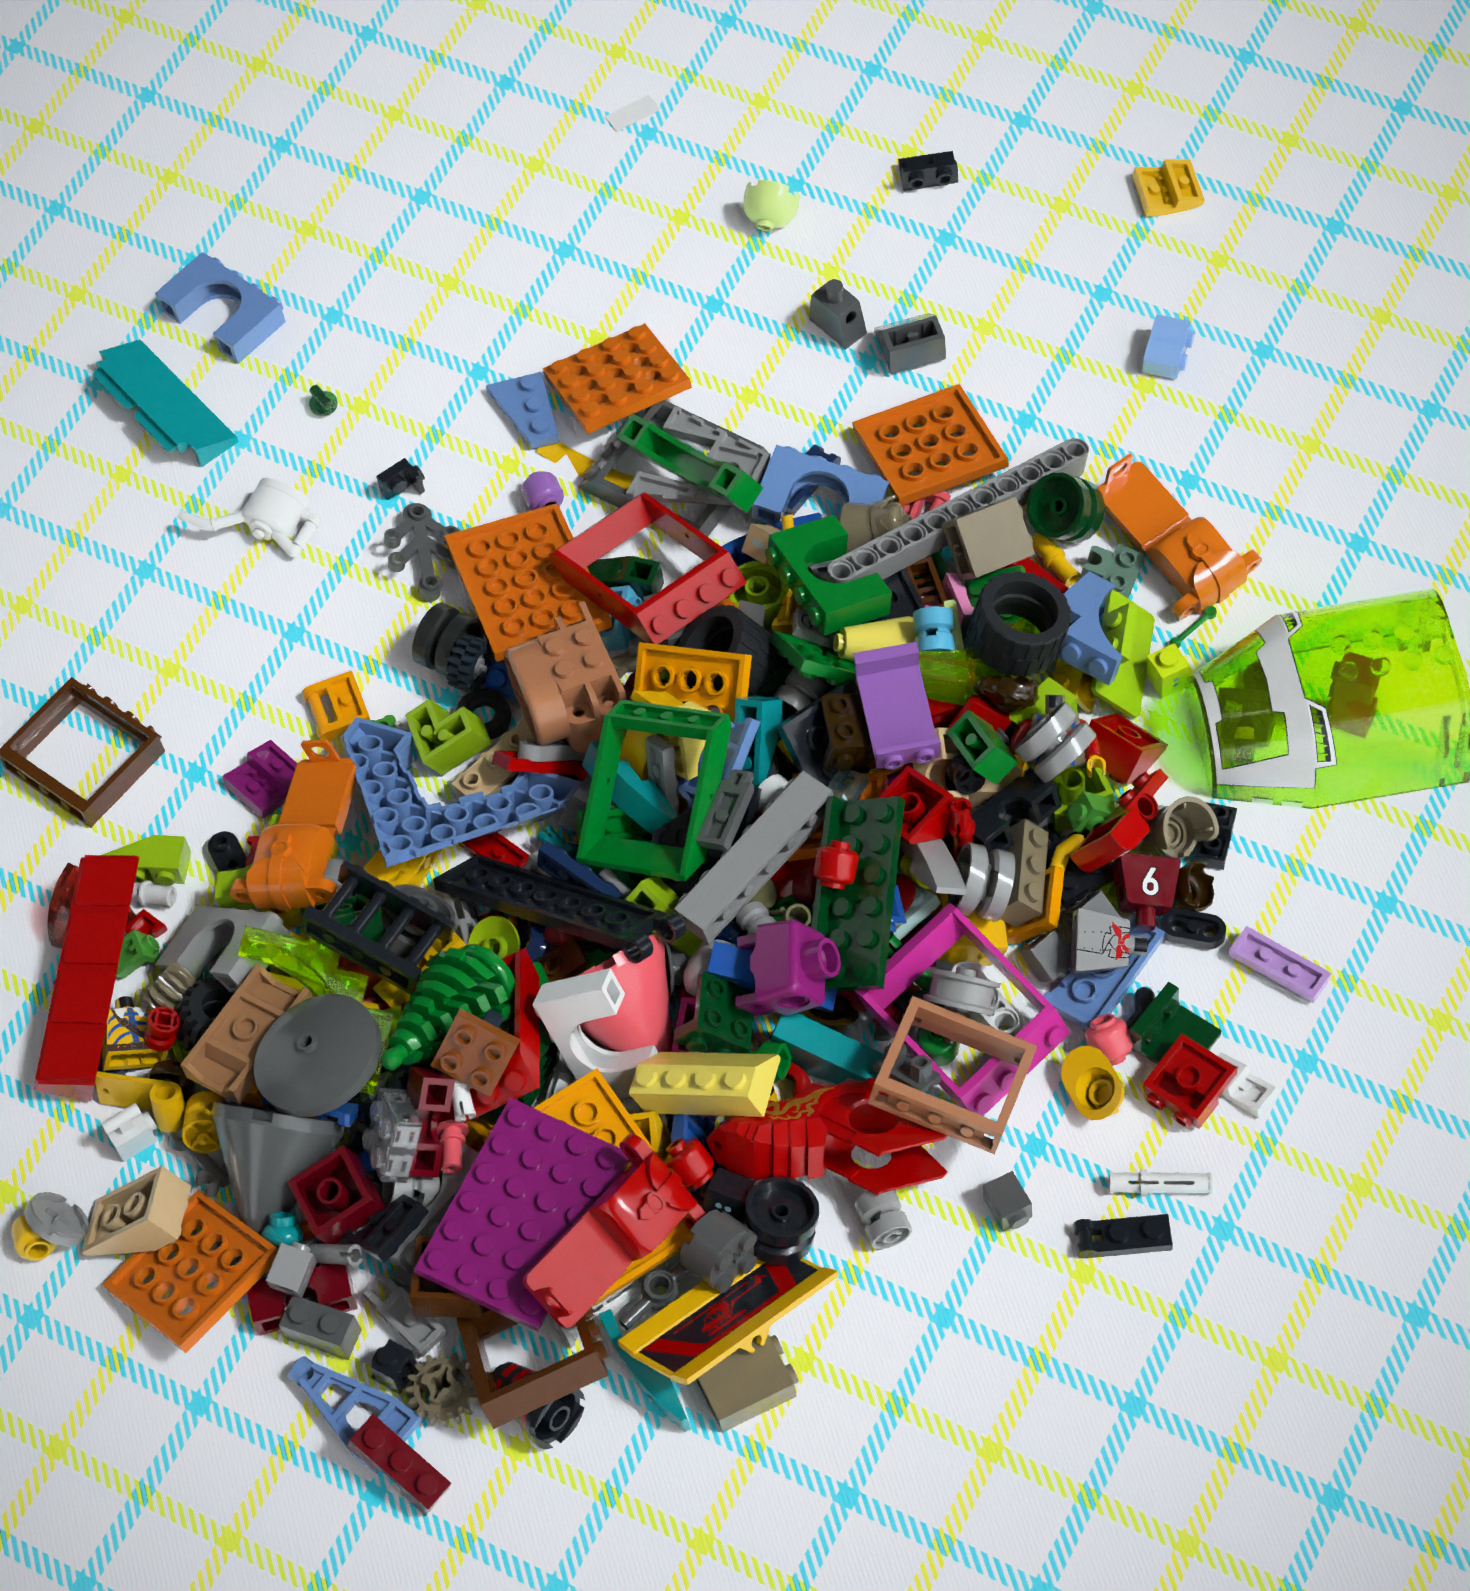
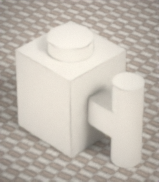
M136 1103L101 1123L123 1162L158 1142L152 1130L157 1128L148 1111L141 1113Z

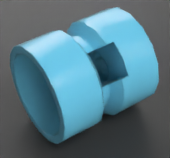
M939 606L916 610L913 613L914 631L919 635L914 638V642H917L919 659L940 661L954 657L956 655L955 636L950 633L955 629L953 610Z

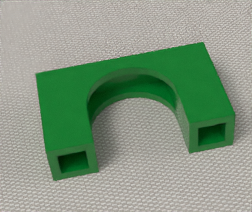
M835 515L769 534L768 548L765 550L769 565L775 567L780 574L782 583L785 586L788 585L794 594L797 604L803 606L808 613L811 623L816 625L824 636L840 631L842 627L859 625L889 615L892 597L891 590L878 573L849 582L831 583L816 578L808 571L809 565L835 560L846 554L848 533Z

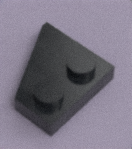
M403 1194L392 1201L386 1208L369 1216L371 1224L357 1233L350 1229L345 1232L343 1237L351 1245H360L365 1253L385 1264L397 1252L399 1246L419 1227L429 1211L420 1202Z

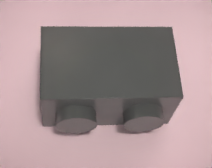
M292 1295L279 1323V1327L287 1340L349 1360L362 1331L354 1315Z

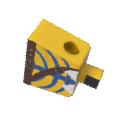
M130 996L118 998L114 1002L115 1009L109 1010L102 1045L103 1071L153 1067L157 1062L165 1061L168 1050H152L145 1044L143 1039L148 1015L151 1010L147 1007H135L134 1000Z

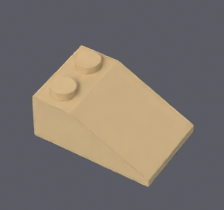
M160 1166L96 1199L89 1223V1231L86 1234L81 1253L85 1256L147 1252L156 1251L168 1244L174 1243L182 1231L181 1224L184 1212L188 1207L191 1186L165 1167Z

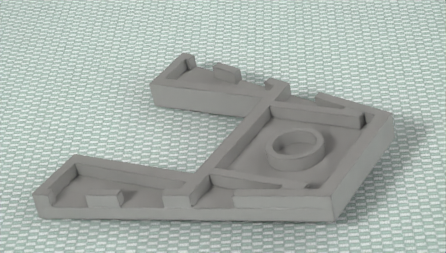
M674 406L663 426L664 432L672 437L711 446L708 457L722 462L726 461L746 472L758 483L763 478L771 459L769 453L742 439L737 441L729 437L726 431L719 427L714 429L706 425L703 419L695 415L691 417L683 413L678 406ZM641 471L637 472L626 492L629 501L645 492L658 502L731 505L693 484Z

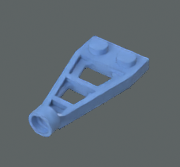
M306 1356L299 1358L289 1371L288 1378L305 1391L348 1451L376 1474L380 1470L376 1468L373 1470L348 1448L349 1440L356 1433L346 1419V1415L357 1403H366L377 1408L380 1412L378 1418L404 1441L423 1422L420 1416L396 1397L316 1364ZM331 1384H336L350 1393L337 1410L331 1408L322 1398V1394Z

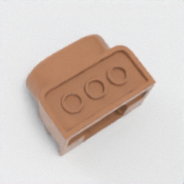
M585 601L579 602L581 621L565 626L561 616L555 617V630L543 633L536 639L507 648L504 652V659L515 696L538 745H548L566 738L573 750L584 753L587 752L590 742L600 741L604 716L621 699H627L625 689Z

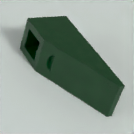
M636 556L597 559L587 566L590 574L609 588L629 585L641 598L642 602L643 597L658 593L664 585L661 562Z

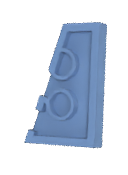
M541 372L485 385L489 396L492 399L494 398L499 404L500 410L514 423L515 429L531 449L560 442Z

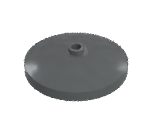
M326 994L315 996L296 1004L271 1025L259 1044L254 1061V1077L260 1093L276 1110L294 1117L318 1116L335 1110L352 1099L365 1086L374 1073L382 1047L379 1025L374 1016L362 1003L349 996Z

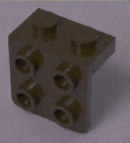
M860 693L824 695L821 700V706L829 737V743L823 757L825 769L877 768Z

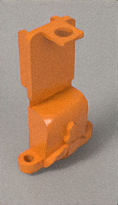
M1129 453L1108 468L1105 482L1097 487L1104 499L1105 513L1138 550H1144L1154 565L1183 596L1171 609L1179 620L1186 618L1195 611L1200 615L1205 611V608L1213 606L1217 602L1220 604L1229 597L1231 592L1246 583L1247 575L1259 566L1262 558L1254 549L1242 556L1234 552L1205 517H1196L1191 520L1188 512L1142 462L1136 461L1132 463L1133 455Z
M303 740L301 742V747L309 759L301 760L296 766L279 823L263 828L259 837L253 865L247 871L246 878L233 881L230 896L234 900L241 903H253L256 908L291 910V908H307L309 905L315 907V903H327L336 893L337 885L332 880L323 877L334 844V835L342 834L357 780L355 777L356 765L350 758H340L330 741ZM311 748H323L328 752V754H317Z

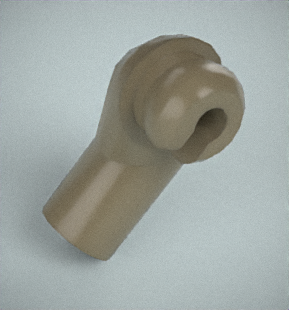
M620 655L611 659L620 679L628 671L636 670L637 655Z

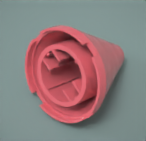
M658 933L648 936L652 941L654 951L650 957L640 963L631 962L625 956L624 951H620L612 955V958L580 974L583 975L611 968L625 993L616 1015L580 1024L583 1033L609 1051L623 1052L651 1045L656 1047L658 1053L671 1052L673 1038L665 946Z

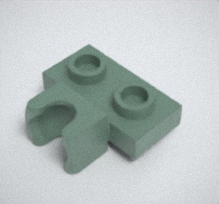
M1117 544L1114 554L1112 551L1092 546L1087 559L1088 563L1084 564L1080 579L1090 571L1115 585L1114 590L1129 599L1146 554Z

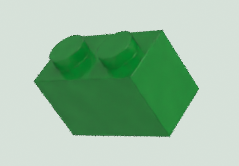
M969 709L947 731V734L971 768L995 785L1018 764L1017 759L992 725Z

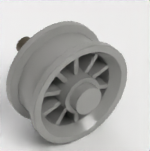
M957 966L955 973L929 967V972L933 976L929 994H923V1000L945 1005L944 1008L951 1009L950 1011L962 1015L963 1013L970 1014L973 1011L994 1016L995 1011L990 1007L994 989L1000 988L1001 983L975 977L976 971ZM944 1037L943 1042L957 1044L956 1041Z

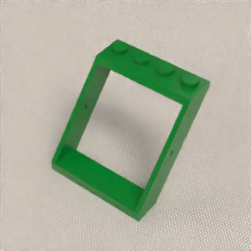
M621 699L604 716L576 856L577 862L592 865L593 867L615 869L621 872H633L647 876L669 878L675 881H686L706 860L708 848L700 847L696 842V838L721 783L732 727L730 714ZM625 729L706 740L684 848L605 835Z

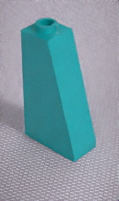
M798 1013L788 1016L782 1014L768 1040L786 1043L792 1056L791 1062L804 1069L808 1075L837 1085L848 1078L859 1082H864L869 1077L876 1079L878 1073L873 1071V1063L884 1054Z

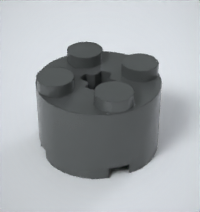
M716 1209L708 1212L697 1221L690 1230L694 1237L690 1244L684 1241L680 1251V1262L684 1267L720 1293H725L731 1287L736 1276L741 1272L747 1274L754 1268L757 1262V1257L754 1255L757 1235L723 1210L721 1213Z

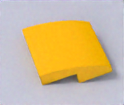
M1164 159L1161 167H1135L1133 170L1132 178L1145 216H1162L1184 212L1199 207L1205 202L1191 159Z

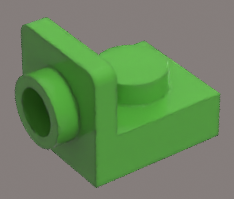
M136 930L128 933L123 939L116 976L124 979L147 961L155 964L161 956L157 940L151 935H146Z

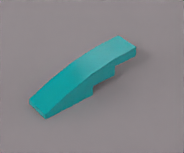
M599 741L590 742L582 763L583 768L591 778L593 776ZM627 760L619 761L611 800L636 823L653 835L654 830L663 824H667L679 815L653 779L642 781Z
M611 1309L598 1314L619 1358L638 1386L659 1410L683 1431L692 1430L671 1379L631 1357L619 1347L618 1340L623 1336Z

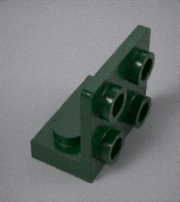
M1169 981L1130 1029V1038L1133 1042L1132 1049L1156 1064L1161 1061L1181 1033L1208 1050L1213 1047L1221 1036V1029L1181 1005L1179 1002V987Z

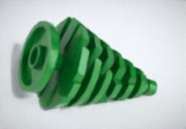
M466 944L460 949L449 948L448 951L441 950L429 959L426 964L428 968L420 976L423 980L420 979L416 984V991H413L410 995V1003L405 1005L403 1015L398 1020L396 1030L393 1031L389 1039L388 1045L392 1047L387 1049L380 1057L382 1065L388 1070H395L401 1064L411 1065L420 1060L431 1059L436 1056L460 1008L480 1019H483L489 1009L504 1016L502 1022L510 1019V1008L515 1003V979L502 958L492 950L481 945ZM501 1024L499 1029L502 1030L508 1025Z

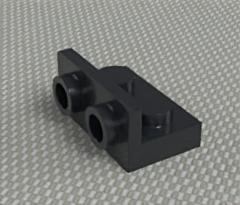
M953 151L898 159L903 191L958 183V165Z

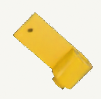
M97 1071L95 1085L100 1104L127 1108L136 1103L140 1110L153 1111L155 1124L160 1131L172 1133L183 1128L186 1107L181 1086L177 1083Z

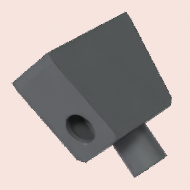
M829 280L812 293L809 320L845 350L867 334L861 304L854 295L843 287L840 280Z

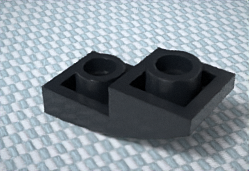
M1206 802L1216 815L1219 834L1212 841H1197L1193 861H1204L1207 863L1206 867L1224 870L1235 825L1237 808Z

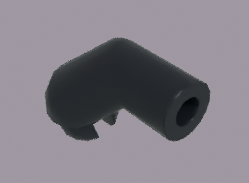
M1140 987L1134 993L1135 1012L1126 1021L1130 1029L1155 999V993L1149 987Z

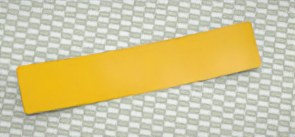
M561 442L537 449V453L554 463H557L567 455L577 475L585 478L582 475L583 472L592 463H597V461L571 449ZM612 468L604 479L628 490L634 476Z

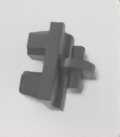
M892 1043L885 1047L883 1056L873 1063L874 1072L879 1074ZM903 1044L889 1078L926 1092L929 1087L940 1083L941 1074L932 1070V1060L924 1055H917L914 1058L908 1056L906 1045Z

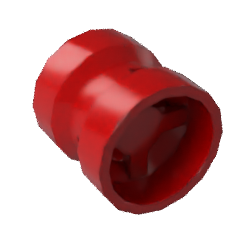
M167 1006L156 1007L150 1011L143 1034L144 1042L150 1049L166 1051L174 1046L180 1026L179 1014Z

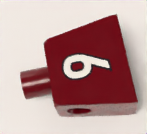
M1125 853L1112 862L1118 908L1122 913L1136 914L1137 930H1155V916L1161 917L1172 908L1181 859Z

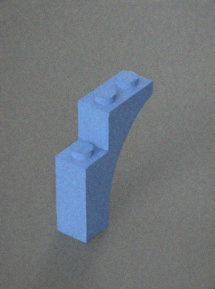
M1089 571L1064 593L1067 603L1071 608L1070 616L1072 619L1057 658L1109 686L1116 678L1123 656L1110 644L1104 635L1099 617L1104 613L1106 597L1110 591L1114 590L1115 585Z

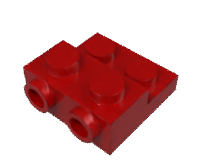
M1181 1033L1142 1085L1145 1095H1147L1145 1099L1153 1108L1162 1111L1165 1107L1175 1113L1173 1118L1181 1126L1189 1129L1193 1125L1200 1130L1219 1105L1218 1098L1238 1072L1235 1066Z

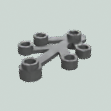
M411 503L403 509V521L395 529L390 528L385 531L383 543L386 547L395 549L400 546L401 539L411 530L414 531L415 537L400 552H393L389 555L387 566L393 572H401L404 570L405 564L418 552L422 578L418 584V595L425 601H435L441 596L442 582L434 574L431 553L445 561L448 567L456 569L451 559L449 550L427 536L426 529L441 537L444 544H446L444 535L460 530L455 526L445 527L432 519V512L426 505ZM389 537H394L396 540H391Z

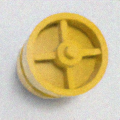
M198 1092L192 1095L186 1103L182 1140L190 1150L197 1153H212L220 1149L211 1112L213 1101L219 1103L226 1102V1100L214 1092Z

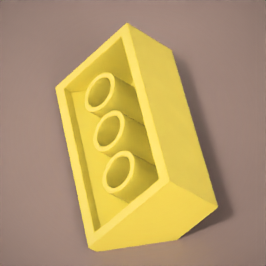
M659 1052L637 1064L629 1095L644 1112L764 1117L781 1057L778 1054Z

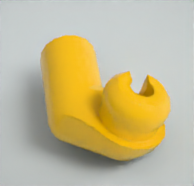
M1073 834L1058 844L1049 868L1057 866L1065 871L1070 855L1085 839L1084 835Z

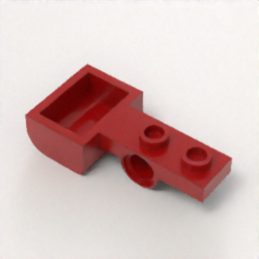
M1161 768L1151 774L1143 772L1131 783L1134 788L1127 790L1116 800L1119 804L1103 824L1094 828L1070 855V858L1081 870L1085 872L1097 870L1136 848L1150 830L1147 822L1154 819L1159 811L1157 801L1153 795L1168 779Z

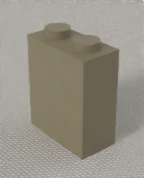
M1016 497L999 500L941 523L961 581L977 578L1035 555L1033 540L1027 531L1023 519V510Z
M768 1334L763 1346L756 1343L757 1336H755L752 1340V1347L755 1348L753 1353L739 1348L696 1379L722 1433L797 1397L795 1384L799 1382L798 1377L790 1363L784 1365L780 1357L784 1351L776 1335L769 1336Z

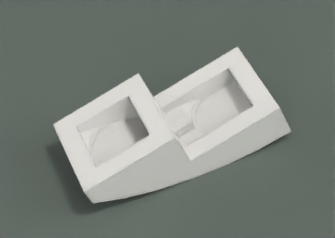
M1220 1051L1217 1056L1235 1066L1238 1072L1222 1095L1245 1111L1260 1118L1279 1095L1277 1087L1251 1074L1248 1065Z

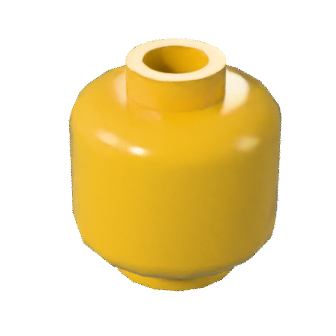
M25 1214L17 1217L11 1226L15 1251L22 1258L32 1261L43 1260L57 1246L35 1233L27 1223Z

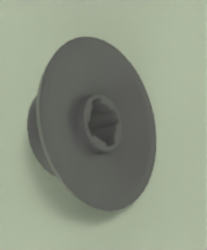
M663 942L670 999L673 996L674 986L684 985L683 974L687 962L684 953L671 954L668 944Z

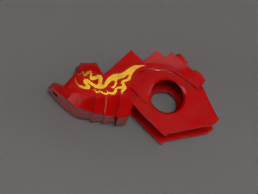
M870 1077L864 1082L848 1078L839 1085L823 1086L813 1082L790 1100L780 1102L769 1100L764 1117L732 1116L728 1121L712 1131L706 1139L717 1163L726 1167V1170L746 1178H753L754 1181L770 1177H789L795 1179L807 1175V1179L823 1177L826 1169L846 1178L848 1182L879 1196L884 1192L942 1179L948 1174V1171L921 1146L945 1140L948 1136L868 1104L876 1079ZM880 1092V1094L885 1095L887 1097L889 1096L885 1093ZM857 1146L877 1157H880L882 1154L891 1153V1159L883 1167L865 1168L856 1164L851 1155L853 1149Z

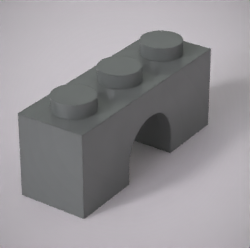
M1102 891L1089 892L1066 911L1071 921L1073 919V912L1078 908L1120 917ZM1055 930L1037 935L1018 951L1040 982L1054 981L1058 983L1070 973L1072 939L1069 943H1065L1060 939Z

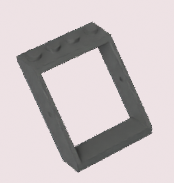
M663 400L634 414L648 422L654 417L665 423L676 405ZM681 408V411H682L683 413H685V414H687V415H689V416H691V417H692V415H695V414H693V413H691V412H689V411H687V410ZM697 416L703 419L706 425L714 429L719 427L726 431L729 437L737 441L742 439L769 453L763 446ZM625 423L618 428L615 433L616 436H618ZM617 438L613 443L610 442L604 446L599 452L601 458L597 463H592L583 472L582 475L585 478L578 487L618 508L629 501L626 495L627 490L604 479V477L628 447ZM708 504L695 522L680 515L678 516L708 537L732 505Z

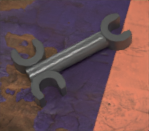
M174 1132L170 1133V1147L176 1151H186L203 1169V1171L198 1172L196 1175L195 1185L198 1187L202 1184H207L205 1191L207 1197L216 1195L219 1191V1186L224 1188L230 1184L224 1163L221 1169L206 1153H197L190 1150L184 1144L182 1138L178 1137Z

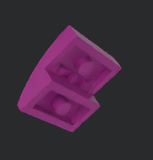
M270 739L248 752L247 762L224 774L222 784L256 815L263 819L285 803L298 763Z

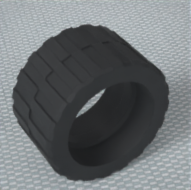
M1021 571L1001 573L989 579V582L981 590L968 623V642L970 647L973 648L975 655L984 664L996 669L1000 673L1017 677L1039 674L1044 669L1049 668L1058 655L1071 624L1070 605H1068L1067 598L1059 591V588L1043 577ZM1010 614L1022 617L1036 626L1040 633L1017 631L1006 625L998 615Z
M718 605L700 614L686 628L687 630L679 640L678 647L752 655L748 697L755 696L760 688L765 685L773 670V664L776 659V648L770 643L772 635L741 610L732 605ZM693 671L687 677V684L690 688H693L696 684V675ZM717 675L714 679V688L716 691H720L723 687V678Z

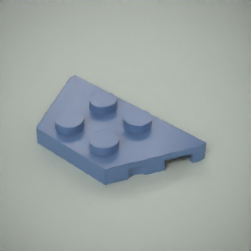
M748 717L744 718V722H731L732 727L721 781L723 779L728 780L733 769L742 770L760 721ZM704 749L698 762V776L690 780L680 777L677 789L682 797L687 799L688 807H691L694 802Z

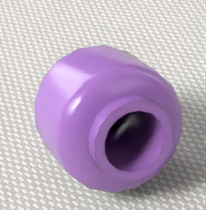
M536 471L531 473L521 488L522 495L530 510L558 503L560 507L564 500V493L557 477L550 472Z

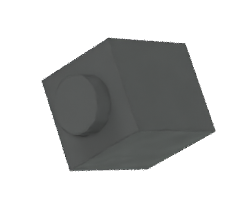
M1013 1170L983 1185V1199L1002 1232L1010 1228H1021L1033 1217L1032 1202Z

